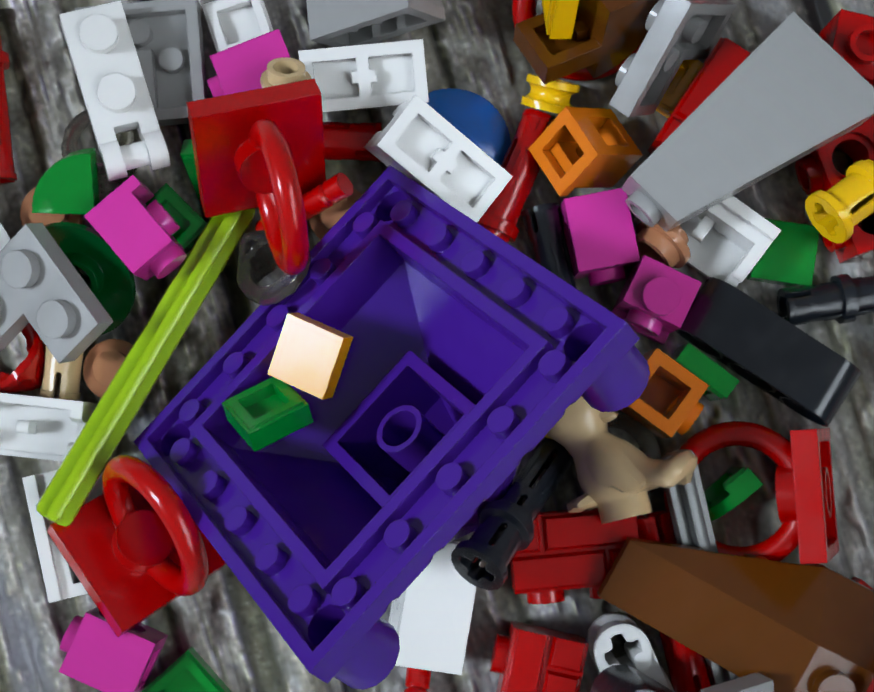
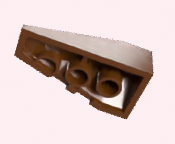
M627 537L597 592L598 596L739 677L757 672L772 679L774 692H866L874 678V591L823 564H795L768 560L765 556L744 553V556L705 551L703 548Z

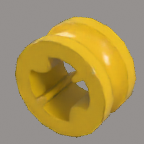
M528 73L526 81L530 84L531 90L527 95L522 96L520 104L559 114L566 106L572 107L570 105V98L573 94L579 93L580 85L560 79L544 85L537 74Z

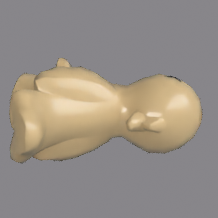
M581 396L575 403L566 408L563 417L545 435L546 438L555 440L564 446L573 457L577 479L584 493L566 504L568 513L598 508L601 524L651 513L652 508L648 491L658 487L671 488L676 484L685 485L691 482L692 474L698 461V457L691 451L687 450L677 453L665 460L649 458L630 442L608 432V422H611L618 416L616 412H601L594 409Z

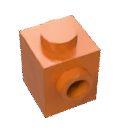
M652 349L643 355L648 362L650 371L648 384L641 396L628 407L621 409V411L658 438H672L676 432L682 436L701 414L704 405L699 402V399L709 385L660 349Z

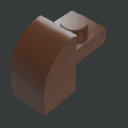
M579 0L572 39H549V35H546L544 13L517 23L515 25L513 41L544 85L584 68L589 71L593 78H596L620 64L643 42L648 33L645 29L647 17L659 0Z

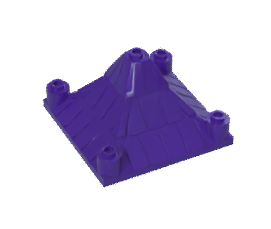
M390 165L309 252L306 268L300 274L287 275L133 442L151 466L176 491L196 525L308 672L327 684L335 677L353 689L365 690L383 681L395 666L400 651L399 636L394 626L381 618L392 600L400 597L429 565L437 551L443 549L449 542L474 532L480 525L478 521L479 513L487 503L503 498L512 485L521 458L526 453L532 451L563 417L569 405L575 403L582 396L592 408L601 412H615L626 408L636 401L645 390L650 371L647 360L635 346L640 338L626 321ZM287 313H301L353 336L333 398L322 400L291 386L308 403L313 423L254 452L228 422L222 402L272 377L267 373Z

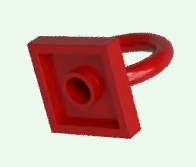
M315 79L186 102L200 201L206 218L258 207L265 235L276 264L288 275L300 274L306 268L309 259L308 228L302 194L326 181L322 96Z
M729 421L704 428L690 437L680 447L679 450H692L698 457V465L714 451L731 446H744L756 449L770 457L778 465L775 473V491L778 516L782 525L768 539L755 545L730 546L716 541L718 553L744 556L745 553L765 556L768 560L782 561L799 546L800 564L828 563L839 552L830 428L790 430L789 441L778 432L763 425L745 421ZM664 491V505H665V510H669V508H668V503H667V499H666V495H665V491Z
M131 455L116 456L106 464L102 476L103 493L82 505L71 525L65 527L52 523L47 530V533L117 637H120L178 597L197 594L205 586L207 578L226 565L225 561L196 525L187 507L167 480L151 465Z

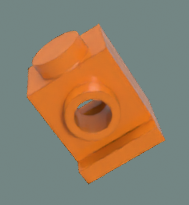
M566 106L528 148L559 196H568L575 188L613 187L643 156L614 112L606 108Z

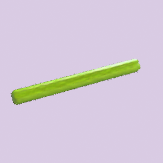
M255 208L213 216L209 219L37 503L36 511L40 515L60 526L67 527L72 524L106 464L109 462L255 216Z

